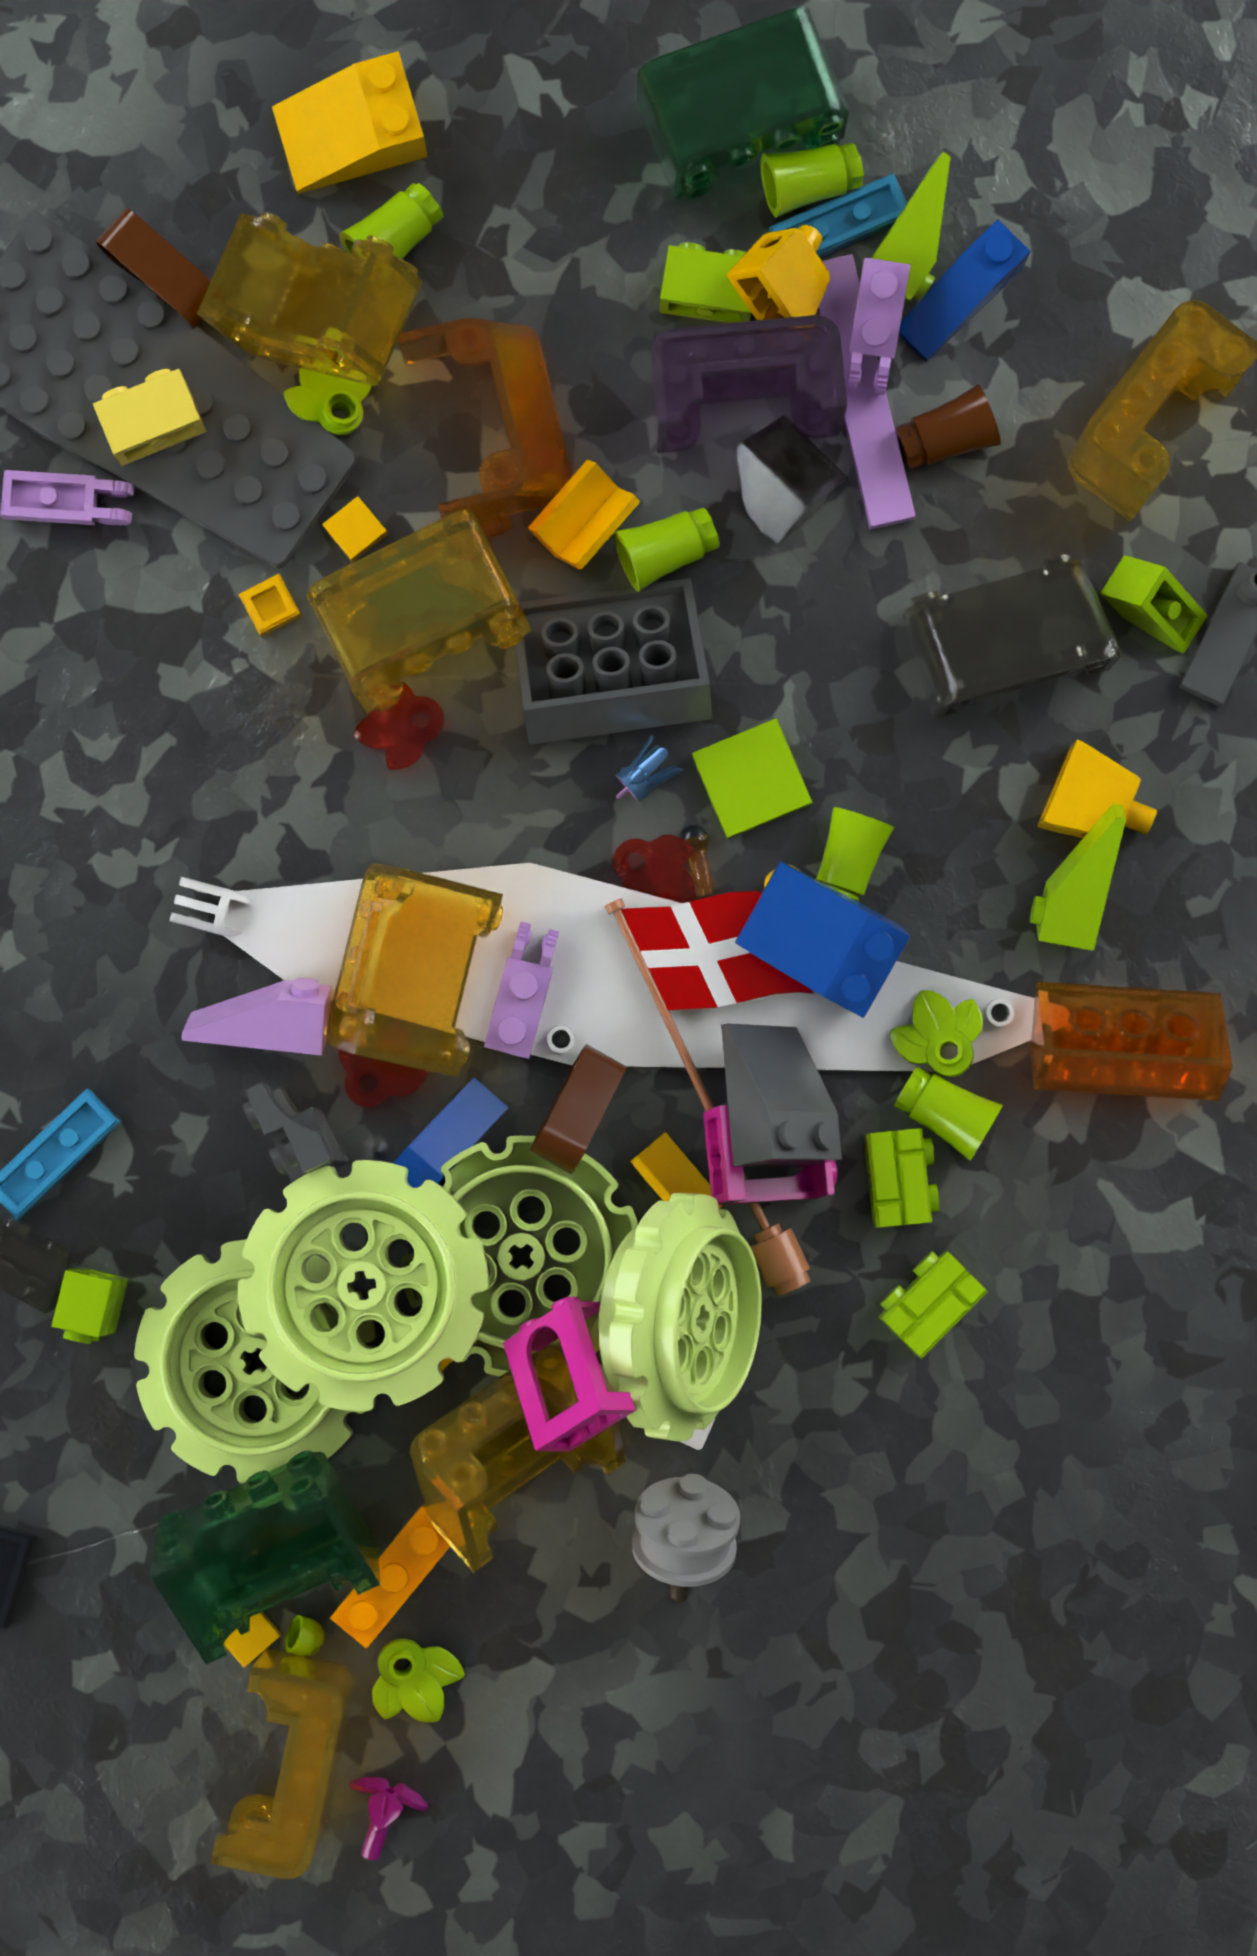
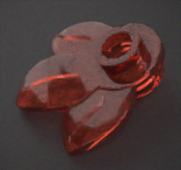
M383 679L371 682L367 685V691L376 710L370 712L355 728L353 735L359 742L369 748L386 749L385 756L389 770L410 767L421 758L425 743L436 738L442 731L444 725L443 711L435 700L426 696H416L411 688L402 681ZM421 712L428 714L430 721L426 727L418 728L413 725V718L416 714Z
M662 835L651 842L641 838H632L623 842L616 849L613 857V866L616 874L623 880V888L679 903L694 901L697 897L694 879L683 866L692 856L694 847L684 839L675 835ZM632 853H640L645 858V865L642 869H634L630 865L629 858Z
M400 1021L381 1027L370 1038L359 1029L350 1026L339 1044V1059L348 1072L345 1077L346 1093L354 1103L362 1107L377 1106L384 1102L389 1095L408 1096L422 1085L430 1070L428 1063L419 1059L408 1058V1032L403 1022ZM367 1075H372L377 1080V1087L371 1093H365L360 1088L361 1079Z

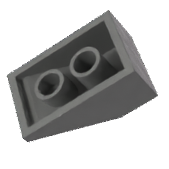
M730 1023L721 1025L733 1167H806L842 1160L838 1112L797 1027Z

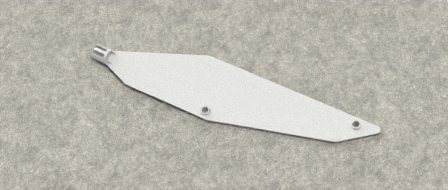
M534 863L234 891L181 876L179 886L194 889L205 894H213L221 898L219 904L215 905L176 894L174 904L215 914L214 923H210L196 917L171 912L170 922L226 937L283 980L293 981L298 978H310L318 981L319 984L331 985V1001L483 1042L486 1040L507 957L512 955L520 922L531 924V936L528 945L525 947L522 960L538 965L540 964L543 952L541 948L544 936L548 934L549 929L559 931L550 968H553L531 1055L573 1065L584 1045L587 1044L625 1066L685 1067L614 914H608L605 905L622 898L625 904L623 909L664 907L682 903ZM898 961L894 964L864 1018L816 992L814 994H773L720 1008L669 1011L696 1068H725L721 1025L730 1023L797 1027L817 1070L914 1071L918 1066L927 1072H935L929 1064H912L902 1058L890 1038V1030L899 1026L913 1024V1003L918 993L924 989L941 994L949 1001L953 1008L969 999H974L983 1017V1028L978 1038L972 1044L974 1051L972 1064L1066 1026L1070 1020L1069 1011L1062 1005ZM996 1004H1002L1007 1012L1006 1017L1000 1022L995 1021L991 1015V1010ZM558 1030H564L570 1035V1043L564 1048H558L553 1044L552 1036ZM948 1045L941 1051V1056L947 1060L955 1058L958 1054V1048L953 1045Z

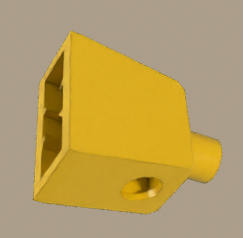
M802 225L798 229L791 228L766 233L726 275L771 341L807 335L830 281L829 271L816 253L823 241L822 235L812 226Z
M1077 739L1067 752L1037 827L1084 838L1114 803L1123 806L1126 817L1125 827L1147 835L1154 822L1157 810L1133 800L1141 782L1137 775Z

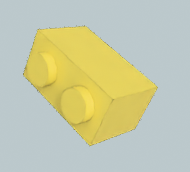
M170 369L155 371L145 378L144 383L129 389L126 386L113 388L102 395V400L92 403L112 453L121 466L207 432L180 369L174 371Z

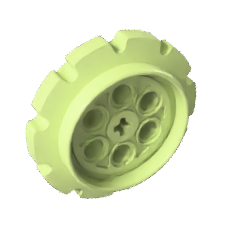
M510 1136L506 1140L505 1150L500 1154L493 1153L487 1143L481 1142L460 1152L441 1167V1172L445 1176L443 1188L456 1199L467 1213V1218L459 1226L460 1234L465 1238L478 1237L481 1239L486 1260L490 1267L488 1289L484 1292H476L472 1297L473 1306L484 1312L485 1317L482 1327L471 1350L461 1362L466 1361L471 1354H480L484 1358V1371L487 1374L506 1378H513L503 1342L520 1332L519 1327L523 1323L541 1318L550 1312L552 1304L556 1302L545 1294L544 1283L546 1279L555 1274L563 1275L569 1280L571 1285V1293L568 1297H579L580 1301L601 1302L602 1290L611 1261L623 1239L638 1225L631 1206L621 1208L616 1207L612 1203L611 1196L618 1188V1183L602 1165L584 1153L578 1166L570 1174L529 1151L536 1136ZM528 1196L538 1197L545 1206L543 1218L535 1224L524 1222L518 1213L520 1202ZM484 1211L494 1213L500 1222V1229L497 1235L490 1239L480 1237L474 1229L475 1218ZM561 1228H572L579 1234L581 1244L577 1252L571 1255H564L556 1250L553 1239L556 1232ZM527 1244L533 1248L530 1258L534 1261V1264L530 1268L524 1264L515 1268L511 1264L515 1257L510 1251L512 1246L516 1245L519 1248H523ZM414 1253L402 1256L401 1267L410 1265L413 1261ZM405 1288L410 1305L414 1308L422 1306L423 1300L420 1293L413 1288ZM517 1290L522 1293L526 1300V1307L522 1314L509 1316L501 1310L499 1299L504 1291ZM599 1312L586 1320L595 1353L600 1350L598 1333ZM559 1338L540 1351H531L536 1374L538 1373V1364L544 1360L551 1361L560 1372L569 1369Z
M356 1160L352 1164L350 1175L345 1178L339 1177L332 1166H324L303 1175L284 1188L283 1195L287 1199V1207L284 1211L276 1212L273 1209H264L249 1233L242 1252L243 1258L253 1263L255 1271L250 1278L241 1279L238 1282L239 1309L245 1331L249 1334L260 1332L267 1339L265 1349L259 1354L260 1359L276 1378L295 1392L302 1390L306 1384L316 1385L320 1392L319 1403L330 1408L358 1412L371 1411L375 1407L377 1395L381 1393L389 1395L396 1406L411 1402L425 1395L444 1380V1375L440 1370L441 1361L446 1358L456 1362L463 1361L471 1350L482 1327L485 1317L484 1312L476 1309L472 1304L473 1295L476 1292H484L489 1287L488 1266L481 1239L478 1237L465 1238L460 1234L459 1226L467 1218V1213L449 1192L433 1180H426L420 1187L413 1188L408 1183V1169L404 1166L383 1161ZM354 1222L363 1225L368 1233L366 1246L359 1251L349 1249L343 1240L345 1228ZM398 1239L408 1241L414 1249L413 1261L406 1267L394 1265L389 1258L388 1251L390 1245ZM315 1254L322 1255L330 1264V1274L323 1282L313 1281L306 1273V1263ZM359 1271H364L366 1279H375L376 1288L368 1291L369 1299H364L361 1291H353L352 1282L359 1280ZM404 1288H413L422 1296V1308L416 1315H406L398 1308L397 1296ZM321 1303L331 1304L338 1312L339 1320L333 1330H323L314 1321L315 1309ZM366 1320H375L383 1326L385 1338L380 1346L370 1347L361 1340L360 1327Z
M677 1192L671 1195L669 1201H657L646 1212L639 1224L623 1239L611 1261L605 1278L598 1325L599 1348L603 1368L615 1392H630L636 1411L626 1417L633 1427L644 1428L645 1435L650 1438L680 1442L691 1439L695 1429L705 1430L718 1412L728 1406L740 1391L748 1376L756 1352L762 1308L761 1284L757 1263L752 1249L740 1234L731 1213L727 1209H719L717 1199L712 1196Z
M245 1239L224 1243L221 1246V1258L216 1263L211 1262L205 1254L192 1257L178 1267L163 1282L161 1291L167 1298L165 1307L163 1309L156 1307L146 1309L137 1333L134 1357L138 1361L147 1363L149 1374L146 1378L139 1380L136 1383L142 1408L153 1429L160 1430L164 1427H169L174 1430L176 1440L172 1444L171 1450L179 1458L211 1476L221 1472L224 1465H230L235 1468L237 1481L240 1483H269L288 1479L293 1474L292 1464L295 1459H302L310 1468H314L327 1460L353 1434L352 1428L346 1421L348 1413L356 1412L363 1414L366 1411H346L321 1405L318 1401L319 1389L309 1383V1390L305 1397H293L288 1393L286 1385L276 1378L268 1368L261 1367L255 1371L249 1368L252 1360L246 1356L247 1353H254L259 1349H265L267 1339L260 1332L249 1334L245 1331L239 1309L238 1282L241 1279L250 1278L255 1271L253 1263L242 1256L247 1240ZM315 1254L306 1263V1273L313 1281L323 1282L330 1274V1264L323 1256ZM321 1303L315 1309L314 1321L323 1330H333L339 1320L338 1312L331 1304ZM366 1320L360 1327V1338L365 1344L376 1338L373 1320ZM212 1322L222 1324L228 1332V1340L223 1348L212 1347L207 1342L206 1330ZM210 1370H217L226 1379V1389L221 1396H214L205 1389L204 1377ZM256 1395L265 1401L267 1412L263 1420H252L244 1412V1402L248 1396Z

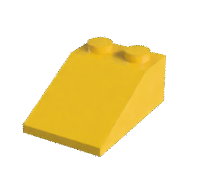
M399 51L354 63L272 106L297 194L428 157L424 135Z

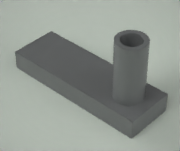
M1242 562L1236 565L1178 688L1217 707H1221L1224 704L1257 634V568L1254 569Z

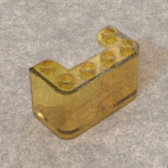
M241 213L197 314L235 345L257 357L366 385L379 386L423 284V281L416 275L418 269L392 253L394 247L376 236L370 235L366 240H355L352 247L353 254H349L329 243H321L320 247L310 245L305 240L293 236L286 231L287 224L272 214L262 213L260 217Z
M1195 300L1180 304L1088 421L1068 456L1070 474L1076 481L1129 521H1132L1164 479L1170 468V457L1167 449L1145 432V428L1176 388L1194 402L1203 393L1209 391H1220L1227 398L1257 359V341L1208 304Z
M471 510L452 513L318 580L306 592L307 599L344 676L366 713L373 710L383 711L389 709L399 701V695L404 690L401 677L421 674L432 666L433 661L449 653L451 655L463 653L475 644V640L484 637L489 646H499L500 649H507L520 643L524 639L525 634L532 631L525 613L475 513Z
M548 1346L533 1353L534 1368L551 1420L579 1401L562 1347ZM511 1369L421 1431L413 1439L410 1446V1456L428 1519L431 1525L473 1573L493 1559L491 1548L488 1545L489 1533L492 1534L498 1529L496 1518L489 1511L493 1506L559 1459L574 1474L582 1469V1464L592 1463L600 1465L602 1470L609 1475L626 1462L619 1421L570 1452L535 1451Z
M267 1648L252 1666L247 1691L257 1693L264 1700L267 1708L266 1721L290 1726L275 1797L263 1794H250L242 1797L236 1803L230 1816L228 1830L225 1834H218L215 1839L210 1864L281 1879H293L301 1876L309 1868L325 1833L355 1691V1681L352 1673L344 1665L337 1662L309 1656H299Z

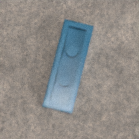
M893 173L769 227L768 233L791 228L798 229L802 225L812 226L822 235L823 241L816 253L819 258H823L891 228L907 204V201Z
M86 1089L0 1171V1203L16 1220H20L122 1122L90 1089Z

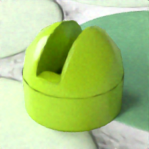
M297 1615L288 1628L285 1649L287 1652L299 1656H312L324 1644L325 1631L321 1624L314 1619Z

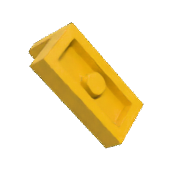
M587 459L529 525L528 529L554 557L577 569H582L637 507L640 500L633 493L617 487L596 462Z
M666 1132L630 1161L662 1201H669L671 1195L677 1192L711 1196L710 1184Z

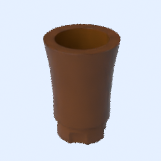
M979 384L957 398L911 418V422L895 427L900 449L910 470L926 463L930 466L967 452L1001 445L994 414Z

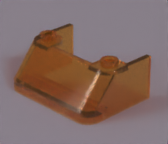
M463 318L397 334L405 365L450 354L458 363L466 366L490 362L511 449L494 452L482 462L479 478L483 493L438 503L443 527L453 523L454 528L547 506L572 477V471L540 340L535 331L521 324L479 318Z

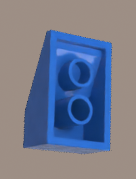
M780 861L735 940V944L819 995L864 1018L908 942L910 935L902 925Z

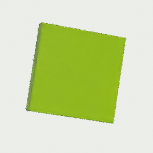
M777 718L691 753L693 762L727 840L813 803Z

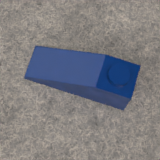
M999 219L996 220L963 252L905 316L900 324L899 336L927 362L1023 270L1031 251Z
M473 1077L411 1142L393 1164L401 1165L408 1169L407 1180L413 1188L420 1187L426 1180H433L441 1185L445 1181V1176L441 1172L442 1165L460 1152L478 1144L509 1108Z

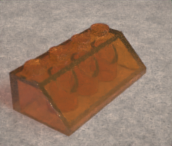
M1037 981L1030 1048L1035 1090L1219 1101L1233 1068L1221 993Z

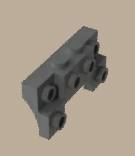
M263 1082L245 1090L249 1099L248 1102L243 1104L245 1114L254 1131L262 1128L264 1135L272 1137L276 1147L269 1149V1153L280 1176L286 1175L290 1177L291 1181H295L321 1167L332 1166L336 1170V1168L350 1162L339 1136L333 1135L322 1110L311 1107L299 1112L291 1101L286 1089L282 1090L279 1088L271 1091L269 1084L264 1085Z

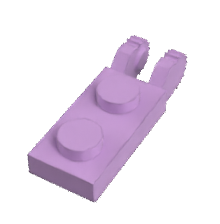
M864 257L849 345V352H852L846 389L857 390L862 375V354L880 356L873 387L875 388L874 394L885 395L891 358L895 359L910 264Z
M4 470L0 516L5 520L95 525V522L106 525L125 526L131 524L132 513L120 508H97L98 494L117 498L131 497L134 494V486L132 483L124 481L97 479L94 475Z
M521 921L512 955L507 957L484 1047L529 1059L553 968H550L559 931L549 929L548 934L544 936L541 948L543 952L539 965L526 962L522 958L525 947L530 940L531 924Z

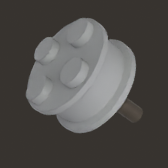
M687 1474L683 1477L668 1478L656 1482L639 1496L635 1507L636 1528L632 1538V1552L638 1565L647 1574L671 1585L670 1597L676 1602L686 1601L689 1595V1587L715 1582L732 1568L737 1551L735 1537L740 1526V1511L737 1503L727 1491L707 1481L701 1475Z

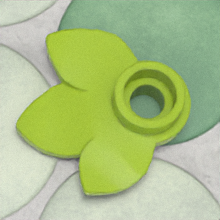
M306 353L299 370V383L301 386L289 388L283 393L288 407L303 420L320 422L330 433L347 435L354 432L360 426L363 419L361 403L371 389V379L364 361L359 355H355L344 362L337 371L319 357ZM342 409L348 417L345 419L336 418L333 416L332 410Z
M921 990L913 1003V1024L899 1026L890 1030L891 1041L897 1052L909 1063L929 1064L933 1071L944 1077L959 1076L967 1071L972 1064L974 1057L972 1044L978 1038L983 1028L981 1011L974 999L965 1000L953 1008L949 1001L941 994L930 990ZM948 1045L958 1048L957 1056L951 1060L944 1059L941 1056L942 1049Z
M410 1639L393 1640L382 1648L378 1656L380 1676L372 1688L373 1704L384 1719L392 1718L404 1709L417 1721L435 1723L440 1720L444 1710V1692L442 1687L462 1679L465 1675L463 1667L459 1660L443 1647L421 1648ZM405 1658L411 1662L409 1667L404 1670L394 1668L395 1662L399 1659Z

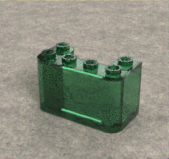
M807 7L792 8L659 56L644 64L637 73V103L674 199L687 196L688 199H694L707 194L712 189L711 184L718 177L719 167L730 163L733 167L745 165L754 160L758 153L774 148L775 151L786 150L796 145L800 139L804 148H819L832 144L838 145L840 139L844 138L849 110L810 10Z
M307 1450L296 1454L288 1463L271 1471L263 1470L253 1474L245 1483L228 1491H216L207 1496L202 1503L185 1511L177 1510L164 1516L158 1523V1529L153 1539L150 1578L207 1665L228 1655V1649L224 1643L229 1635L236 1629H238L241 1635L250 1631V1617L328 1581L331 1582L336 1591L345 1587L344 1581H349L358 1595L380 1585L378 1544L326 1455L322 1452Z

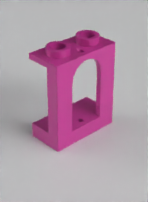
M728 1105L717 1106L703 1112L711 1196L717 1199L718 1205L814 1200L835 1194L834 1186L837 1182L835 1161L802 1167L801 1171L791 1177L745 1180L743 1167H733Z
M575 1296L556 1301L552 1304L550 1312L541 1318L523 1323L519 1327L520 1332L503 1342L535 1451L570 1452L636 1411L630 1392H608L586 1324L587 1319L599 1312L600 1302L580 1301L579 1297ZM559 1338L579 1402L550 1420L534 1368L531 1351H540Z

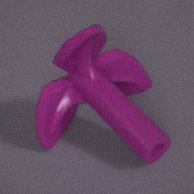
M372 1776L358 1778L349 1783V1787L354 1790L374 1794L369 1797L368 1801L370 1825L361 1851L362 1856L368 1860L374 1861L379 1859L388 1828L400 1815L403 1809L402 1803L421 1811H427L429 1807L420 1794L404 1783H398L392 1788L389 1787V1782L386 1778Z

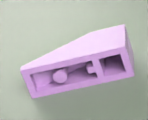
M298 978L293 981L284 980L190 1013L182 1031V1041L322 1056L329 1036L331 985L319 984L318 981L310 978Z

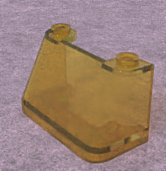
M378 863L371 864L366 870L361 883L326 1029L328 1044L355 1055L459 1077L461 1067L467 1062L470 1045L468 1040H465L464 1032L455 1027L477 937H487L491 931L497 930L503 917V906L501 904L503 894L400 867Z

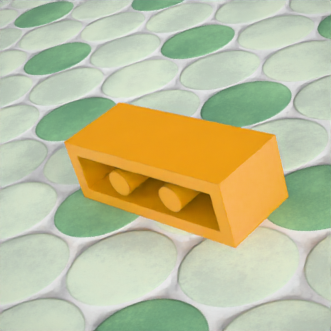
M425 1500L337 1607L330 1619L367 1649L459 1537L462 1529Z

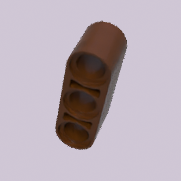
M125 208L95 240L98 247L116 265L146 284L158 299L161 298L164 304L167 303L176 310L192 329L224 297L218 287L129 208Z
M585 1044L566 1077L529 1151L572 1174L588 1148L627 1066Z

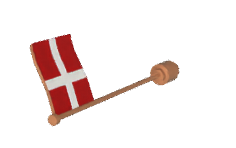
M728 892L673 906L623 909L625 904L622 898L605 905L608 914H614L705 1111L714 1108L713 1103L669 1011L720 1008L773 994H814V992L735 944V940L762 892ZM744 1172V1179L747 1180L748 1178ZM750 1203L749 1205L761 1228L760 1231L753 1234L756 1243L752 1244L750 1248L767 1287H773L778 1297L809 1283L811 1280L807 1270L810 1269V1266L792 1228L782 1230L779 1223L770 1226L760 1204Z

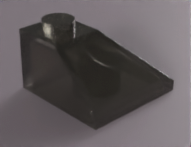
M785 415L742 441L736 448L745 513L756 523L757 528L763 534L771 537L777 544L797 531L849 479Z

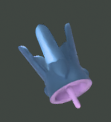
M653 735L649 737L631 765L623 767L616 774L625 787L617 794V799H620L629 791L640 802L643 798L649 796L651 789L683 772L682 768L671 765L650 776L668 756L667 749L660 748L659 745H654L644 755L653 741Z

